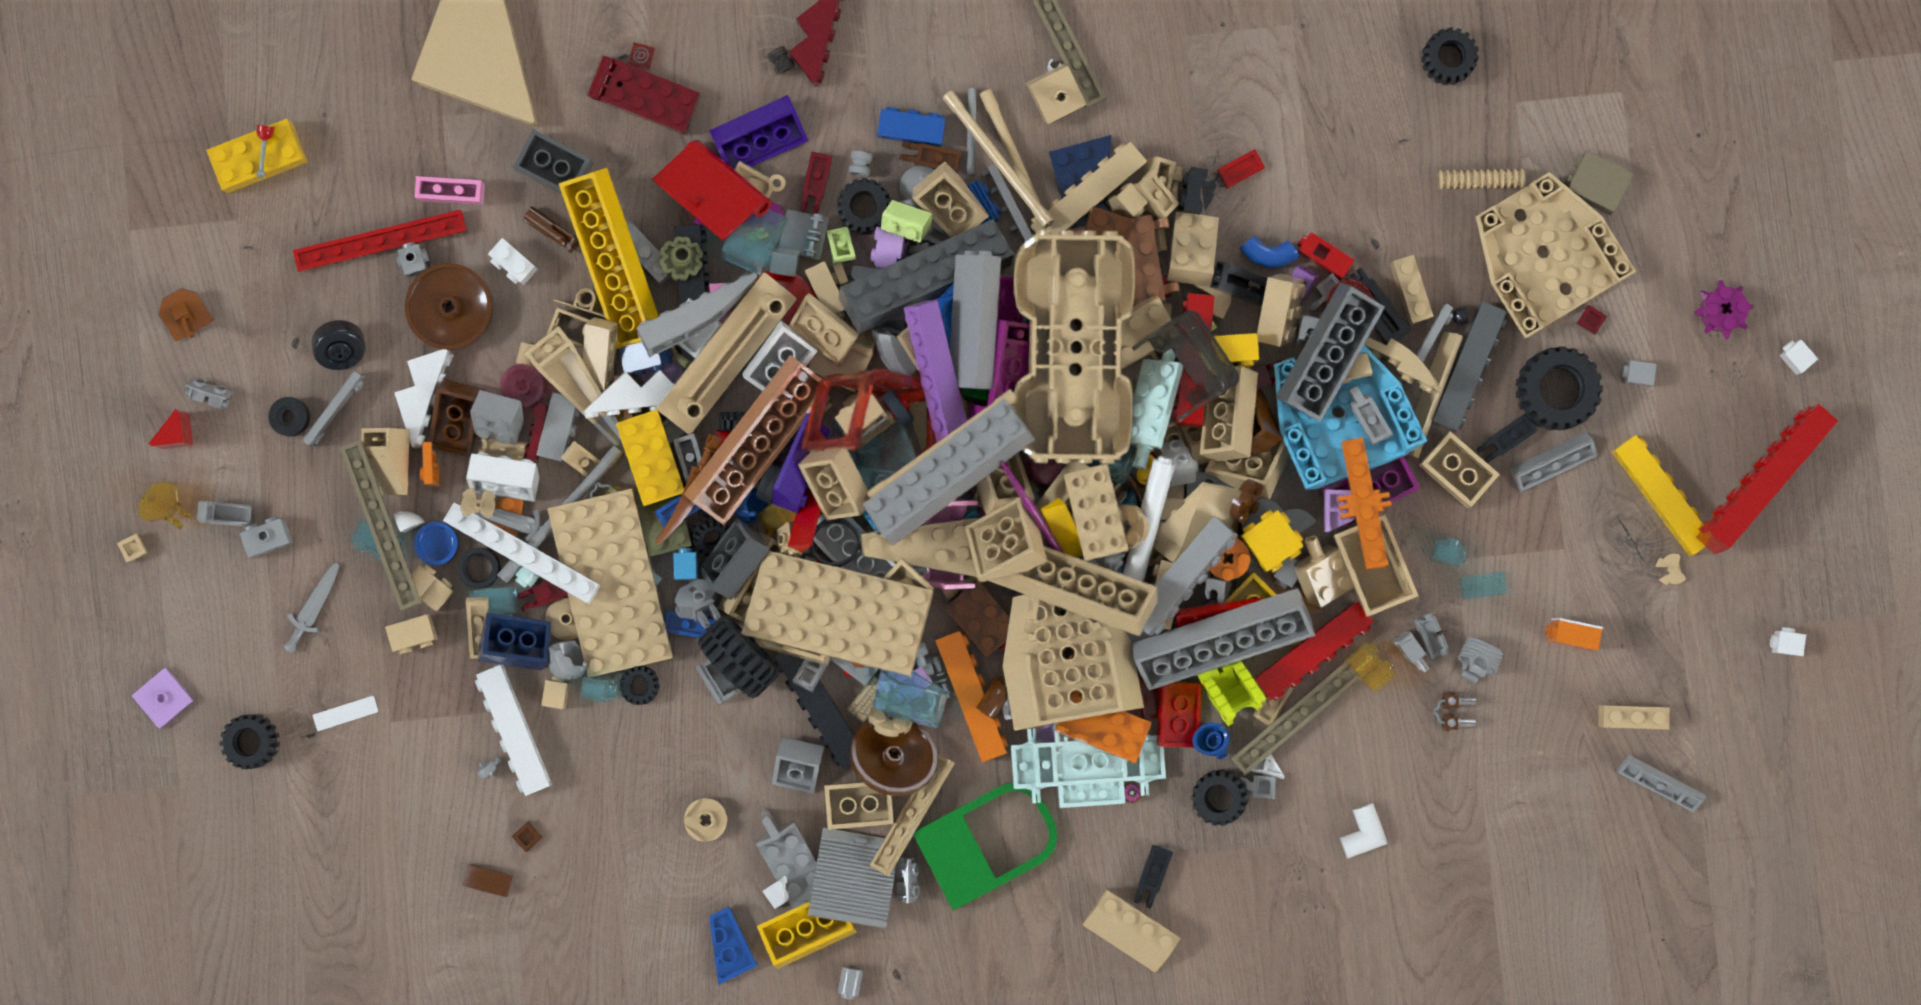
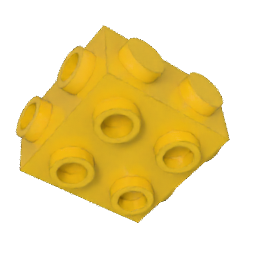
M1270 509L1260 516L1261 522L1256 525L1252 522L1243 528L1244 534L1240 537L1264 571L1268 572L1271 570L1273 573L1283 566L1281 562L1287 557L1292 560L1301 553L1299 549L1303 547L1301 543L1303 538L1297 530L1293 531L1288 524L1291 521L1284 512L1280 513L1278 510L1272 512Z

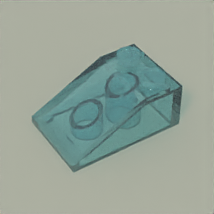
M768 210L761 217H756L754 214L751 215L727 238L721 251V258L757 275H761L785 228L788 218L771 210Z
M882 670L880 671L873 706L891 717L939 728L948 692L912 671L911 677Z

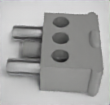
M1404 630L1391 640L1406 661L1414 663L1418 670L1423 672L1429 670V666L1422 658L1426 653L1411 632Z

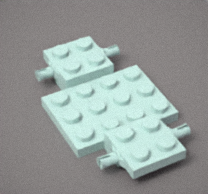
M1036 728L1032 729V733L1031 729H1027L1028 742L1022 745H1011L1013 789L1025 788L1032 790V803H1036V795L1037 803H1041L1040 789L1058 786L1059 808L1125 804V781L1140 783V796L1150 795L1148 782L1155 779H1166L1164 747L1157 746V735L1151 736L1147 734L1136 764L1055 731V742H1039L1036 737Z

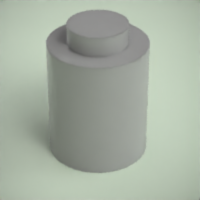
M842 966L837 992L842 994L841 998L854 1000V996H859L863 969Z

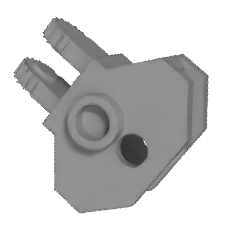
M697 579L679 589L675 598V603L677 604L675 612L680 618L694 619L695 622L699 621L707 629L710 627L707 616L711 615L715 622L721 617L714 606L717 592L710 588L705 579Z

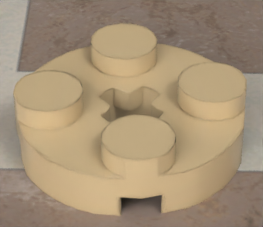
M1135 505L1119 506L1128 548H1137L1148 536V519L1140 511L1141 509ZM1128 521V525H1131V529H1129L1126 532L1125 524Z
M881 698L870 710L869 723L871 725L872 722L875 726L874 730L885 736L896 737L902 732L906 734L910 731L913 722L912 708L907 704Z
M710 798L696 800L685 811L684 823L686 831L697 841L708 842L715 840L724 833L727 827L728 815L723 805L717 800ZM702 814L704 816L708 814L711 816L710 825L706 823L703 826L701 824L702 819L700 817Z

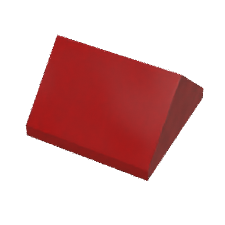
M175 409L148 444L161 449L193 445L190 415L187 412Z

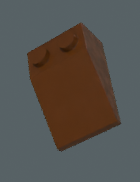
M446 379L438 385L435 393L429 442H432V448L467 457L471 456L476 434L474 433L470 411L479 390L486 391V389Z

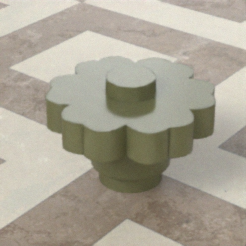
M678 236L674 239V242L667 241L660 250L662 258L659 265L663 273L666 275L671 274L672 279L675 281H686L689 275L695 277L702 268L700 260L703 257V252L699 244H691L688 237L682 238Z

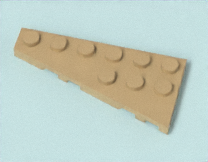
M982 517L924 524L895 545L886 540L880 531L861 533L863 555L899 562L903 558L911 565L977 577L965 527Z

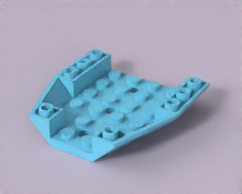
M1363 345L1359 354L1368 352L1372 376L1352 379L1350 383L1342 384L1321 422L1309 418L1277 399L1279 430L1306 490L1325 488L1348 479L1341 441L1357 438L1364 439L1369 470L1404 457L1427 442L1401 383L1365 345ZM1294 357L1274 364L1276 396L1296 362ZM1358 386L1363 396L1367 394L1369 397H1372L1393 433L1391 437L1372 446L1351 410L1350 402H1352V399L1348 392ZM1340 408L1344 411V416L1336 418L1333 416L1332 410Z

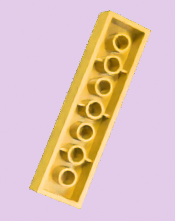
M607 167L559 183L605 318L608 321L618 323L616 349L641 342L637 327L646 320L658 318L659 315Z

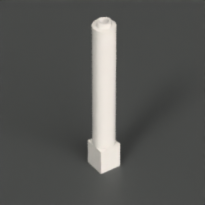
M1159 456V459L1153 460L1140 511L1143 515H1146L1149 522L1148 536L1145 541L1139 544L1140 546L1129 549L1123 575L1144 582L1175 464L1171 462L1172 459L1165 456Z

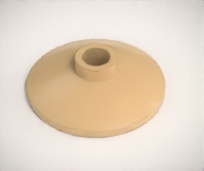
M569 597L554 601L547 609L545 621L551 622L550 633L561 640L578 638ZM566 614L570 617L568 623H564L562 617Z

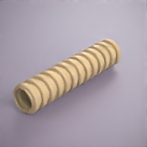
M1520 168L1519 171L1517 169H1513V171H1510V169H1506V171L1503 169L1499 171L1496 169L1492 171L1490 169H1486V171H1483V169L1479 171L1473 169L1472 172L1469 169L1465 172L1463 170H1459V172H1456V170H1452V172L1449 170L1445 172L1439 170L1437 173V186L1439 190H1442L1443 187L1446 189L1450 187L1452 189H1456V187H1459V189H1463V187H1466V189L1470 187L1473 189L1477 187L1483 189L1484 186L1487 189L1490 186L1493 188H1497V186L1500 188L1504 186L1506 188H1510V186H1513V188H1517V186L1523 188L1526 182V174L1523 168Z

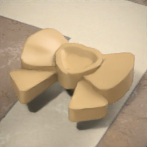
M1669 554L1663 559L1659 558L1655 565L1656 567H1668L1667 571L1669 574L1659 578V581L1664 585L1669 583L1680 584L1686 580V577L1681 573L1679 564L1681 556L1679 554Z

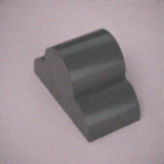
M1258 499V502H1260L1258 511L1255 514L1251 513L1244 524L1239 522L1238 529L1240 534H1244L1242 529L1253 522L1256 525L1261 522L1260 516L1270 509L1272 512L1278 510L1282 513L1283 511L1280 506L1268 499ZM1291 509L1284 512L1291 521L1288 524L1293 531L1297 530L1299 534L1316 523L1312 515L1304 510ZM1249 550L1251 559L1249 564L1250 567L1251 565L1257 562V559Z

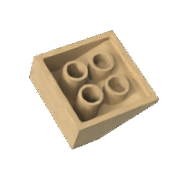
M1282 439L1265 453L1217 462L1210 459L1205 472L1237 489L1248 479L1264 485L1259 498L1270 500L1290 457V453Z
M1020 497L965 527L977 578L980 582L1026 572L1047 561L1039 528L1023 505Z

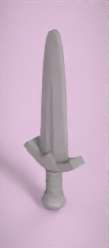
M495 508V512L490 518H485L481 513H473L489 521L527 534L528 536L524 538L525 543L542 527L539 525L540 517L538 510L533 511L534 518ZM553 531L548 535L552 539H554Z
M338 563L333 564L323 576L298 617L295 618L293 613L288 614L290 621L296 626V629L290 640L284 644V649L287 652L293 653L296 651V645L304 631L309 633L320 632L318 627L312 628L338 575L340 568Z

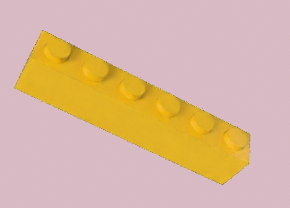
M1631 436L1612 450V454L1688 556L1695 555L1706 547L1696 538L1700 533L1698 528L1702 525L1699 519L1700 514L1685 501L1687 497L1681 489L1677 490L1673 485L1674 479L1667 471L1664 472L1659 466L1661 462L1657 456L1651 455L1646 449L1648 447L1646 441L1641 436Z

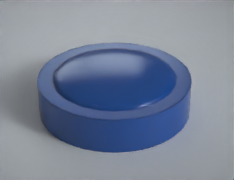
M431 522L422 526L414 539V549L417 556L423 562L434 566L450 562L456 556L459 548L456 532L450 526L441 522Z

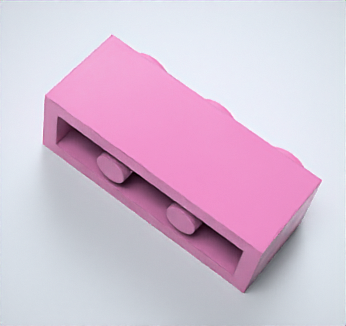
M416 176L415 199L420 202L484 206L485 184L481 180Z

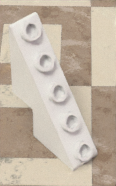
M442 349L407 361L415 386L394 393L405 427L410 430L412 448H421L422 442H424L425 436L423 432L425 427H429L432 415L429 414L431 408L434 407L436 388L446 378V374H443L445 367L449 366L452 361L453 354L450 353V350Z
M659 370L640 387L625 372L599 395L582 414H585V418L598 417L600 412H607V416L619 415L620 410L627 409L628 413L641 412V408L650 407V411L657 410L656 407L674 384Z

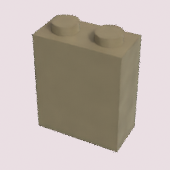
M1589 151L1584 152L1582 155L1579 154L1573 164L1576 169L1573 175L1569 173L1564 185L1587 204L1609 215L1613 214L1634 173Z

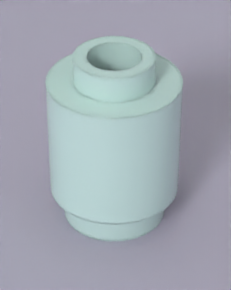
M523 566L515 573L517 576L515 581L524 588L527 585L532 587L540 577Z

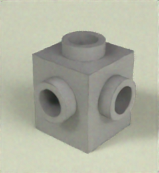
M415 242L402 245L403 249L397 250L399 256L396 257L399 269H403L405 276L419 275L428 268L426 261H429V256L426 248L422 249V246L419 244L415 245Z

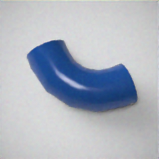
M1254 236L1239 247L1240 251L1249 260L1266 268L1283 267L1299 258L1297 250L1288 240L1276 247H1269L1264 245L1257 236Z

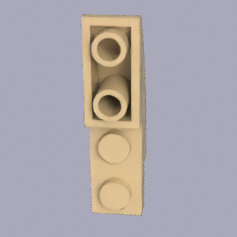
M1368 337L1365 346L1377 359H1381V357L1388 359L1387 363L1397 368V371L1402 375V380L1409 384L1416 382L1420 384L1419 387L1428 393H1431L1432 390L1440 393L1441 388L1437 380L1412 351L1393 339H1390L1386 346Z

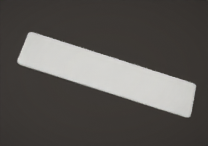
M370 696L314 714L313 719L317 731H321L377 713L378 708L374 696Z

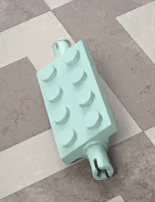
M1174 342L1165 343L1162 359H1143L1133 396L1132 435L1130 445H1134L1137 448L1134 464L1132 465L1136 469L1146 470L1150 452H1153L1154 448L1162 449L1184 366L1179 362H1174L1179 348V344Z

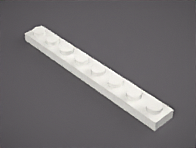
M455 502L443 520L589 605L601 587L594 581L478 515L464 516L461 512V506Z

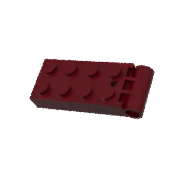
M603 55L587 96L686 135L701 94Z

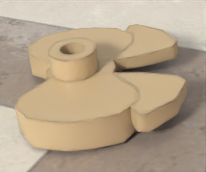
M473 488L467 489L462 494L461 512L464 516L468 517L474 512L481 513L485 518L493 516L495 512L494 500L496 497L492 491L485 490L481 500H476Z

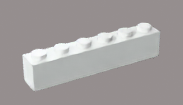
M498 665L477 674L476 686L479 692L483 691L486 698V700H483L487 712H491L494 720L491 721L496 733L499 732L501 735L500 745L504 753L508 752L510 757L508 764L512 773L516 772L519 780L516 781L520 793L524 792L525 796L551 786V780L504 665Z

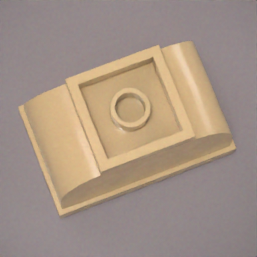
M1386 515L1380 516L1379 520L1388 567L1366 570L1357 526L1333 535L1366 617L1418 597Z

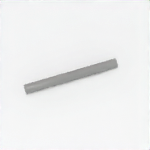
M969 88L968 113L976 122L977 89ZM967 129V175H975L976 139Z

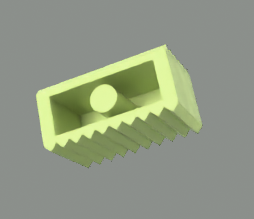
M892 200L882 214L881 229L920 243L931 228L933 214Z

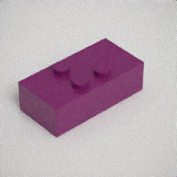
M1404 457L1370 470L1373 490H1380V493H1390V498L1382 499V502L1391 501L1393 503L1420 489ZM1348 479L1320 490L1319 492L1323 500L1324 490H1350ZM1355 519V520H1352L1351 522H1349V523H1347V524H1344V525L1338 527V529H1342V528H1344V527H1346V526H1348V525H1350V524L1356 522V519Z

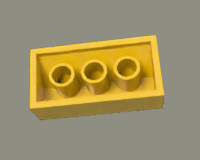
M807 902L758 925L757 928L773 966L779 969L857 933L854 924L815 916L809 917L810 902Z

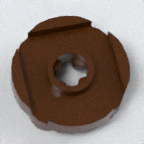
M1251 479L1246 480L1239 488V491L1242 492L1239 498L1234 497L1232 501L1230 516L1244 524L1251 513L1255 514L1260 506L1258 499L1264 485Z

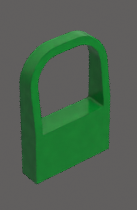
M1013 782L1002 784L920 827L914 832L913 836L952 910L969 903L1036 867L1052 854L1057 842V828L1042 797L1041 803H1037L1036 795V805L1049 831L1048 842L1045 848L1038 855L998 876L993 874L963 815L1010 791L1023 792L1032 798V790L1025 788L1013 789Z

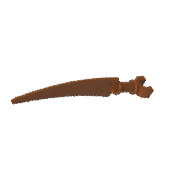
M711 434L708 435L706 446L704 447L705 451L700 463H697L698 468L692 466L679 503L656 539V544L662 543L669 537L692 510L695 504L684 493L709 462L712 454L718 448L722 440L721 438Z

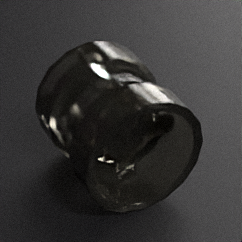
M785 46L778 47L766 55L768 61L773 63L776 75H781L795 66L793 60L788 57V51Z

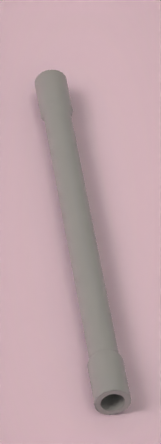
M613 446L562 505L580 501L605 472L621 458L623 453L616 446ZM550 518L527 544L537 549L552 532ZM510 560L497 575L507 583L520 569L521 565Z

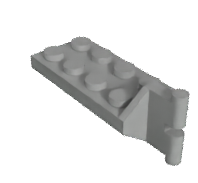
M765 808L761 811L762 824L768 833L758 839L755 844L776 881L784 876L787 878L785 888L789 891L788 902L792 909L811 900L817 861L795 822L791 821L777 826L769 809Z

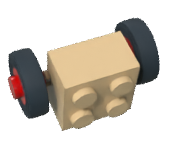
M891 389L883 395V399L888 405V410L880 399L871 392L860 395L851 406L841 409L839 415L835 417L848 438L839 430L832 432L828 438L833 447L845 445L855 465L860 461L854 447L856 444L863 447L896 422L894 418L898 419L905 427L914 421V417L909 410L910 405L904 397L900 398L894 390Z

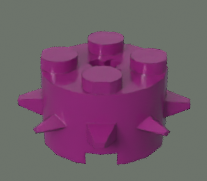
M1719 280L1716 290L1710 293L1703 290L1699 292L1703 300L1700 304V309L1694 311V315L1702 317L1701 320L1706 326L1704 331L1706 334L1712 330L1721 332L1726 340L1730 338L1732 329L1737 327L1748 328L1745 319L1748 311L1753 309L1754 305L1749 304L1746 297L1742 294V286L1736 289L1726 287L1724 282ZM1721 306H1725L1727 308V313H1722L1723 308Z

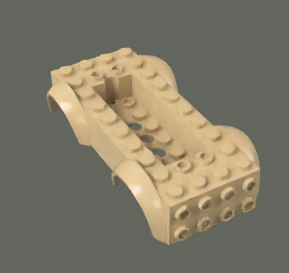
M1038 230L1036 235H1032L1031 239L1023 244L1018 251L1014 268V295L1019 312L1030 319L1029 374L1018 381L1014 391V395L1018 400L1012 406L1035 438L1033 442L1022 450L1028 454V457L1033 458V461L1036 463H1048V459H1055L1057 463H1070V459H1077L1079 463H1092V459H1099L1101 463H1114V459H1120V456L1126 453L1130 447L1133 399L1130 380L1120 374L1121 321L1129 318L1133 310L1135 262L1132 245L1123 239V236H1118V232L1105 231L1103 236H1096V231H1082L1080 235H1074V231H1059L1058 235H1051V231ZM1078 318L1082 321L1083 326L1080 331L1075 332L1071 330L1070 322L1072 319ZM1073 341H1079L1082 344V350L1078 354H1074L1070 350V344ZM1073 363H1078L1082 367V372L1078 376H1073L1069 372V367Z

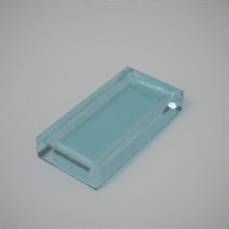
M1504 572L1460 578L1463 599L1507 594Z

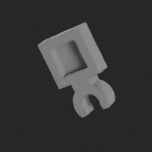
M1254 775L1253 781L1246 777L1240 778L1241 781L1246 783V790L1248 792L1253 791L1252 797L1275 799L1276 777Z

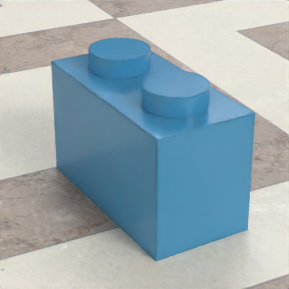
M692 548L679 549V553H673L674 580L700 579L699 553L694 552Z

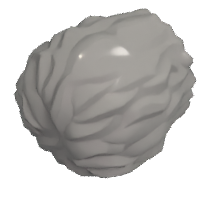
M576 640L560 641L549 647V668L551 673L558 679H577L585 673L587 662L584 661L582 650Z

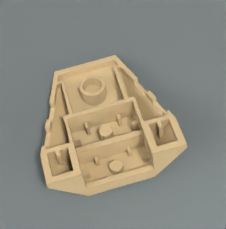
M1203 482L1184 500L1185 504L1178 510L1174 509L1171 512V517L1166 522L1159 523L1153 548L1175 563L1214 516L1238 534L1239 522L1230 516V507L1234 497L1239 498L1242 492L1237 488ZM1227 553L1223 554L1224 560L1229 556Z

